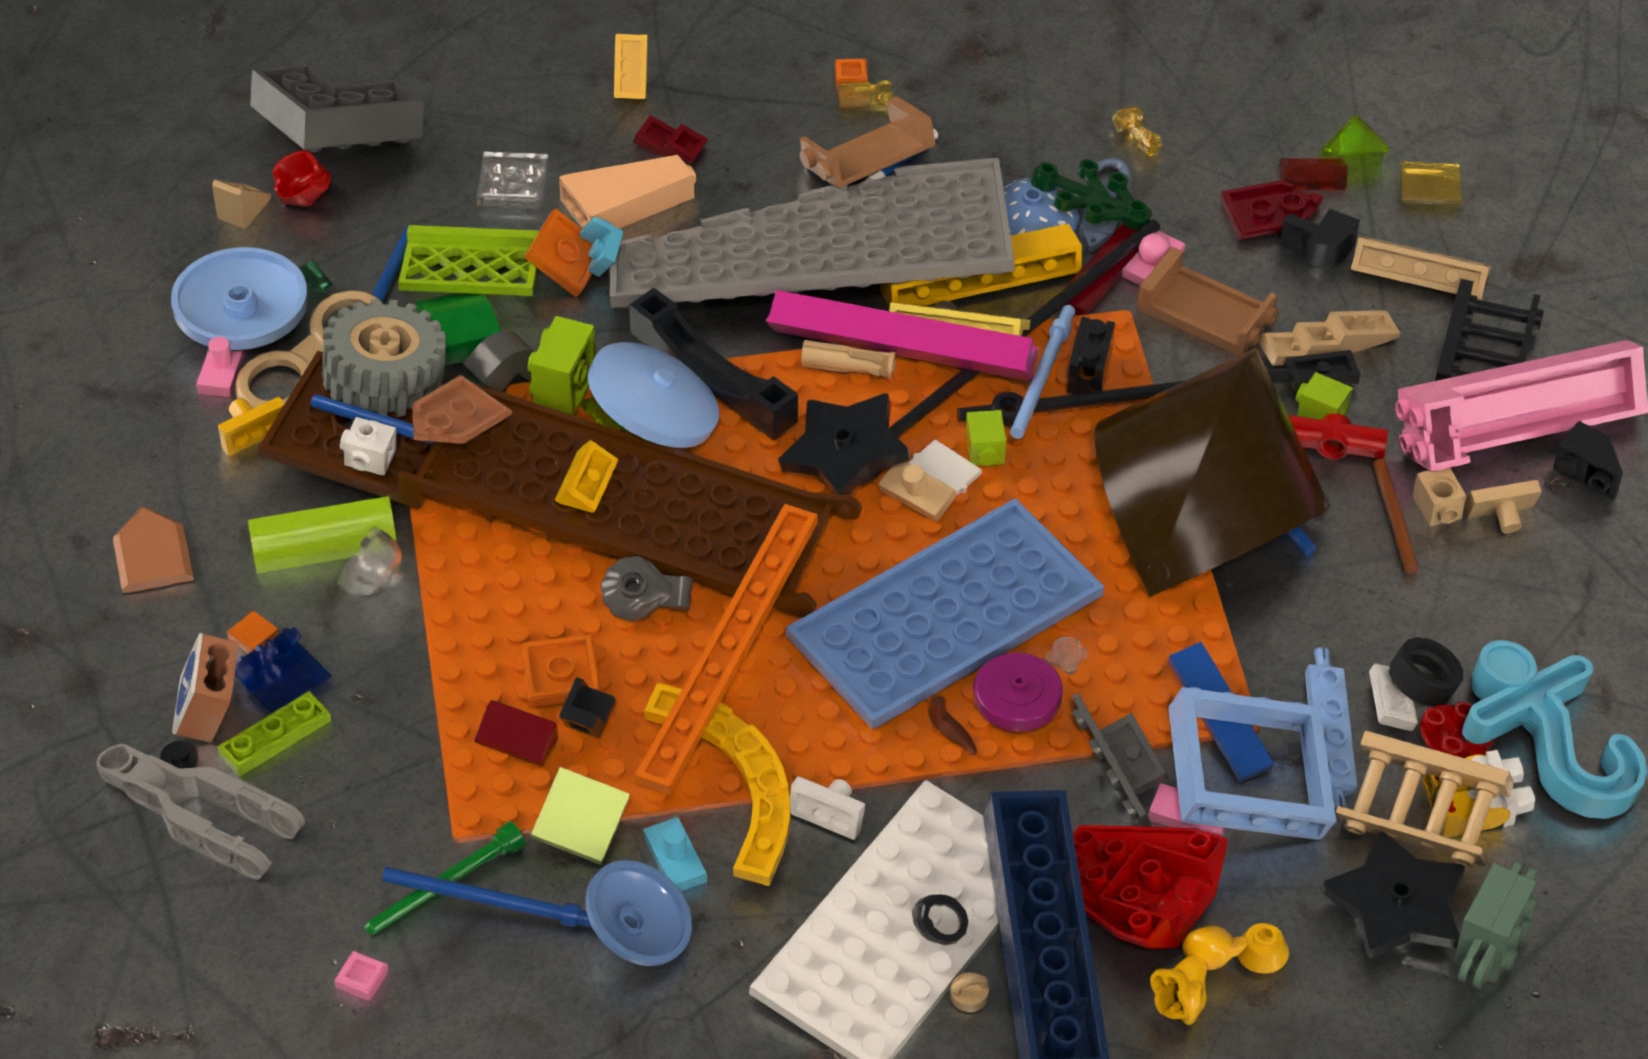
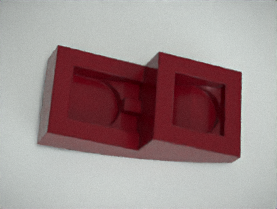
M650 115L635 135L633 143L663 157L678 155L683 162L693 163L709 139L682 123L677 129H674Z

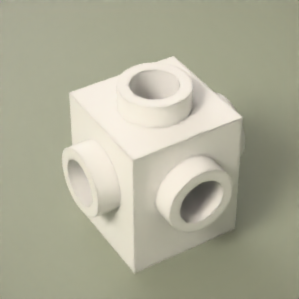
M356 417L350 430L345 429L340 440V449L344 450V465L353 467L356 470L385 476L397 451L396 427Z

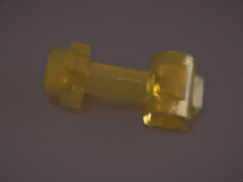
M1139 106L1126 107L1113 115L1112 119L1118 132L1130 130L1137 138L1136 147L1139 151L1143 150L1147 156H1153L1159 152L1162 147L1161 138L1157 133L1153 134L1151 130L1147 131L1142 126L1144 114Z

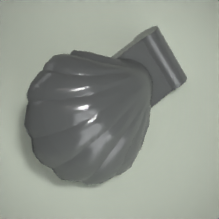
M641 556L621 558L606 570L605 577L601 582L603 602L613 615L631 622L648 617L659 607L687 611L690 609L693 578L662 575L650 560H645Z

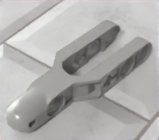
M126 744L111 746L104 750L97 758L96 766L100 777L106 783L124 791L136 803L162 815L173 840L255 880H259L272 866V860H269L256 847L246 843L243 837L239 835L237 837L231 836L215 828L213 822L179 805L186 799L200 796L286 839H293L305 825V818L296 807L213 766L179 769Z

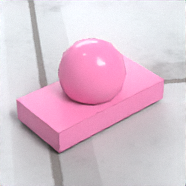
M1160 231L1148 234L1142 238L1139 251L1123 268L1122 277L1141 285L1171 247L1185 251V243Z

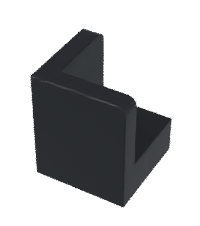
M576 677L559 717L566 727L600 739L615 706L616 699L612 695L590 688L584 679Z

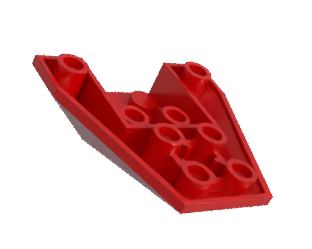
M1079 825L1073 832V839L1086 915L1118 939L1149 949L1177 948L1216 896L1228 844L1227 838L1196 828Z

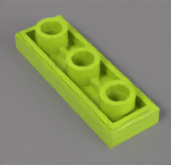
M308 691L217 746L218 754L237 776L241 777L331 722V715L316 697Z

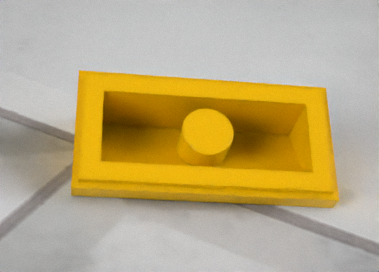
M589 440L577 451L555 501L562 505L587 512H595L619 459L592 440Z

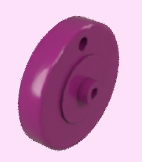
M1027 653L1002 654L986 662L976 675L974 682V702L976 708L984 719L1001 729L1022 732L1040 728L1049 723L1061 707L1063 693L1061 678L1055 668L1040 657Z

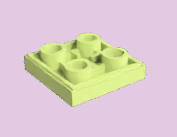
M560 767L533 828L531 838L602 865L630 799V794Z

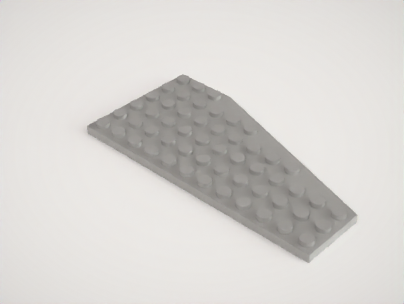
M999 158L902 166L894 169V175L877 180H865L860 184L848 187L845 185L838 189L831 185L800 193L796 201L781 205H771L754 212H750L749 208H744L702 219L701 226L683 231H673L657 238H652L651 234L623 240L620 243L615 263L610 266L611 308L621 307L629 309V304L652 288L657 289L673 302L689 301L696 303L705 299L722 298L728 300L738 296H767L771 293H776V290L800 293L804 290H834L838 287L848 286L867 287L871 284L880 283L900 284L913 280L934 281L938 278L946 277L967 278L972 275H1000L1005 272L1015 271Z

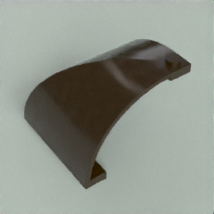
M1257 348L1100 420L1095 427L1096 456L1104 488L1120 533L1149 597L1251 551L1306 523L1330 508V504Z

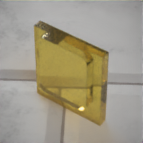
M1401 161L1400 186L1402 202L1461 205L1460 164Z

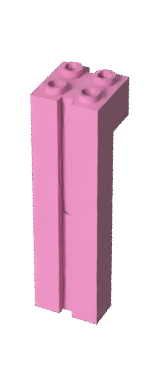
M1625 340L1398 389L1399 400L1396 401L1395 409L1398 419L1404 421L1405 426L1402 429V434L1399 435L1401 451L1405 456L1432 472L1469 464L1470 456L1465 454L1467 452L1568 431L1578 421L1591 426L1648 413L1643 347Z

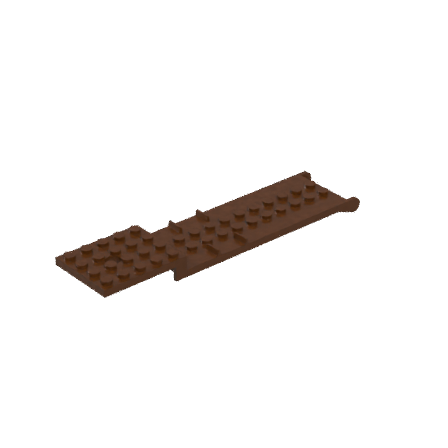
M318 350L258 447L259 456L382 497L389 496L391 500L418 509L422 508L428 495L436 496L484 512L488 521H491L493 516L545 532L548 541L554 535L620 558L641 556L645 560H650L660 571L679 577H691L693 582L732 595L737 591L784 504L816 513L818 515V524L772 608L799 617H805L817 609V604L811 595L804 592L796 593V590L831 516L836 515L844 520H854L859 517L862 511L861 503L849 495L808 492L676 448L656 444L639 436L478 384L475 385L512 410V414L464 444L439 442L429 444L396 434L397 451L385 476L356 470L353 467L344 465V450L340 449V440L344 430H350V428L344 427L340 423H348L352 420L311 406V400L315 394L331 398V390L326 391L323 385V352ZM411 408L406 409V416L397 417L395 411L388 412L387 416L413 424ZM589 440H592L619 459L597 509L593 513L562 505L555 501L577 451Z

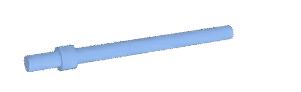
M1071 305L1063 306L1059 317L1053 321L1050 327V339L1010 430L1011 436L1016 439L1023 437L1060 347L1070 335L1072 330L1071 321L1075 314V309Z

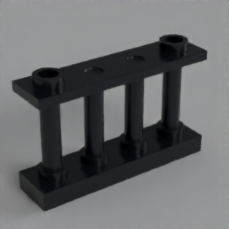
M1460 279L1435 381L1471 374V372L1459 370L1460 367L1454 365L1455 361L1461 363L1462 360L1495 367L1525 362L1533 329L1540 330L1544 310L1538 309L1541 295L1534 294L1530 310L1478 300V296L1471 295L1474 281ZM1474 313L1526 323L1527 325L1525 333L1522 334L1471 323L1472 319L1466 318V315L1473 316ZM1468 336L1518 346L1521 347L1518 358L1465 346L1466 343L1460 342V339H1467Z

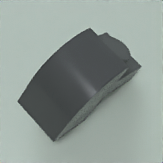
M500 331L483 340L463 364L484 384L502 392L517 373L531 382V372H528L527 365L529 357L534 350L514 332Z

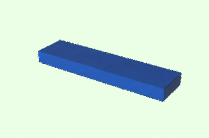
M1202 641L1169 656L1168 662L1183 687H1197L1201 690L1221 693L1231 692ZM1202 718L1239 783L1272 769L1274 762L1252 725Z

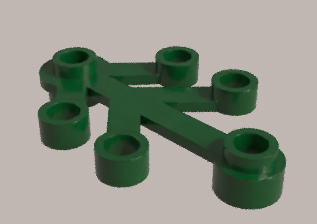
M1085 159L1080 161L1077 171L1078 176L1084 179L1089 187L1059 175L1057 167L1048 162L1040 163L1033 171L1031 179L1033 187L1044 192L1053 191L1056 189V186L1065 189L1057 192L1054 206L1061 211L1086 208L1084 219L1089 223L1100 224L1103 221L1120 220L1128 228L1140 229L1151 220L1152 212L1144 202L1133 198L1127 189L1129 179L1121 172H1112L1107 182L1108 189L1116 193L1119 198L1118 200L1110 196L1098 178L1099 166L1092 160Z

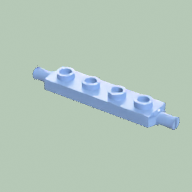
M1319 647L1314 650L1316 665H1308L1305 671L1308 705L1318 706L1321 711L1336 815L1338 806L1347 808L1345 797L1354 794L1357 788V778L1344 669L1332 667L1330 665L1329 649L1325 647L1323 650V647Z

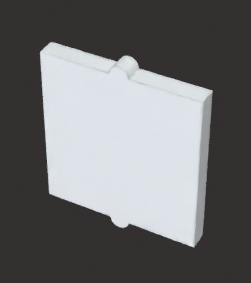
M937 440L931 442L920 453H914L913 459L908 462L911 465L920 466L923 472L954 488L957 496L960 493H966L967 487L982 474V469Z

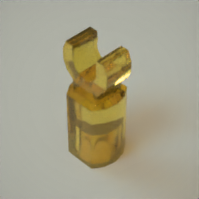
M882 80L874 85H870V82L838 84L839 108L871 106V103L887 106L886 100L894 97L892 81Z

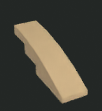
M1387 310L1330 312L1325 322H1297L1292 332L1263 333L1259 344L1272 366L1284 365L1288 357L1351 350L1352 353L1367 350L1398 339L1401 333Z

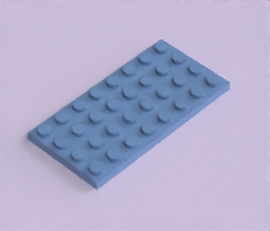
M1014 498L787 626L786 637L869 727L874 730L982 667L992 658L1006 653L1104 595V586Z

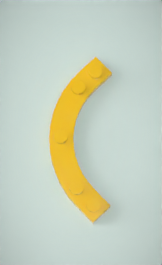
M657 682L644 710L645 720L663 724L682 689ZM720 703L701 738L717 746L735 763L748 785L752 799L751 823L746 839L734 864L733 876L770 886L788 841L791 821L788 781L775 750L753 724L748 725L742 719L732 714L731 708Z

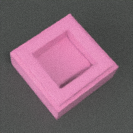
M352 951L334 980L335 987L371 1001L388 973L387 963Z

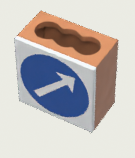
M199 633L180 675L172 734L212 743L231 702L238 642Z

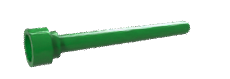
M508 821L496 829V834L492 836L491 842L435 878L457 882L500 853L502 855L516 853L526 846L525 839L518 827L512 821ZM418 889L370 919L365 925L366 932L370 935L379 933L437 894Z

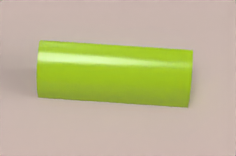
M389 496L248 520L257 574L398 550Z

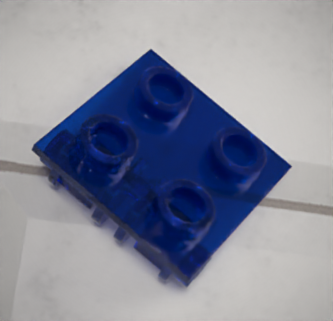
M295 627L291 629L284 628L282 633L274 637V641L267 639L264 641V647L259 644L252 652L237 658L238 662L236 663L234 677L271 714L332 677L298 642L302 637Z

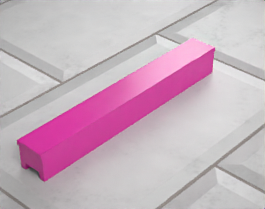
M776 290L770 315L766 320L772 330L778 333L877 352L891 353L893 351L898 356L1032 381V372L1038 352V347L1032 346L1033 338Z

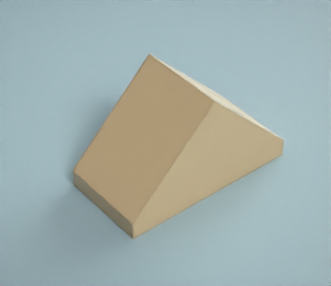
M214 179L212 184L217 218L244 229L249 226L269 202L272 195L269 192L244 183Z

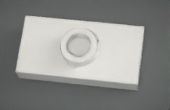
M1374 663L1369 674L1379 724L1413 731L1418 724L1414 701L1404 695L1393 683L1389 673V666Z

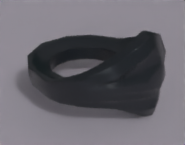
M942 894L928 895L919 899L912 910L914 926L929 941L942 945L956 944L966 935L969 921L966 910L951 896ZM933 905L947 906L957 914L959 927L955 933L944 934L934 927L932 920L928 917L930 908Z

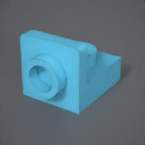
M594 217L581 229L579 236L592 243L588 254L591 257L588 271L600 277L615 263L624 231L598 217Z

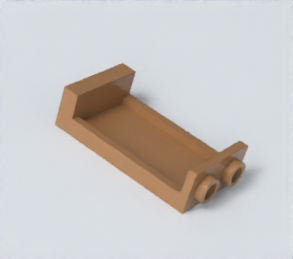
M1175 247L1170 248L1139 286L1137 310L1238 356L1246 353L1250 347L1255 348L1258 345L1267 326L1272 327L1279 314V309L1276 308L1277 294L1271 292L1262 302L1182 266L1184 251Z

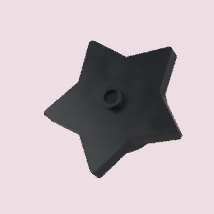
M884 393L848 407L808 400L805 433L779 457L778 461L781 470L814 475L818 481L827 485L834 494L850 495L857 486L873 480L884 468L910 460L911 457L907 446L888 429L891 411L889 394Z
M1380 832L1364 866L1324 881L1322 893L1353 916L1355 924L1361 931L1368 958H1375L1394 948H1411L1423 943L1453 949L1457 948L1460 935L1448 903L1463 878L1464 865L1419 860L1386 833Z

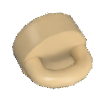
M972 972L956 976L950 986V999L953 1005L960 1011L968 1013L983 1009L989 999L987 977Z

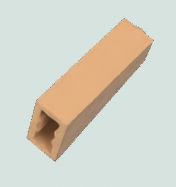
M678 155L562 175L559 177L560 200L582 228L594 217H598L620 229L693 199L694 183H696L697 179L693 168L690 165H686Z

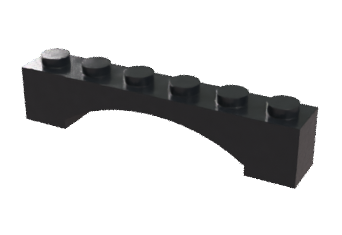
M652 288L629 304L631 334L647 346L659 349L680 360L711 389L715 397L771 439H776L798 422V393L775 376L768 380L759 378L729 362L695 332L678 311L677 304L657 289Z

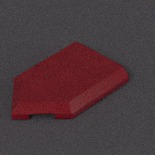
M1284 180L1220 192L1221 203L1238 240L1282 232L1283 221L1288 213L1309 221L1324 199V196L1314 192L1307 194L1294 189V184Z

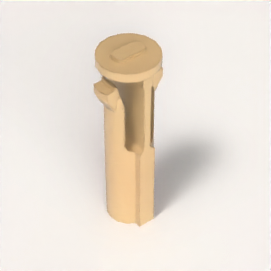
M804 340L801 354V364L803 367L872 374L887 377V379L891 380L897 363L896 352L893 351L891 353L850 348V346Z

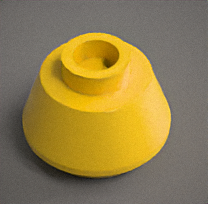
M1258 923L1251 926L1241 935V937L1248 939V944L1237 958L1250 971L1268 974L1280 970L1286 964L1289 948L1281 931L1274 925Z

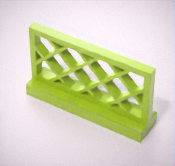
M408 225L407 246L398 281L399 291L533 296L538 268L526 260L524 255L539 230ZM438 263L444 267L436 272L429 269ZM470 265L477 268L468 274L462 270ZM503 266L510 269V271L502 275L496 272L497 269ZM418 273L425 276L422 279H408ZM452 274L458 277L454 281L444 280V278ZM484 276H488L490 279H492L488 282L477 281L478 279ZM520 277L526 281V284L511 283L510 281Z

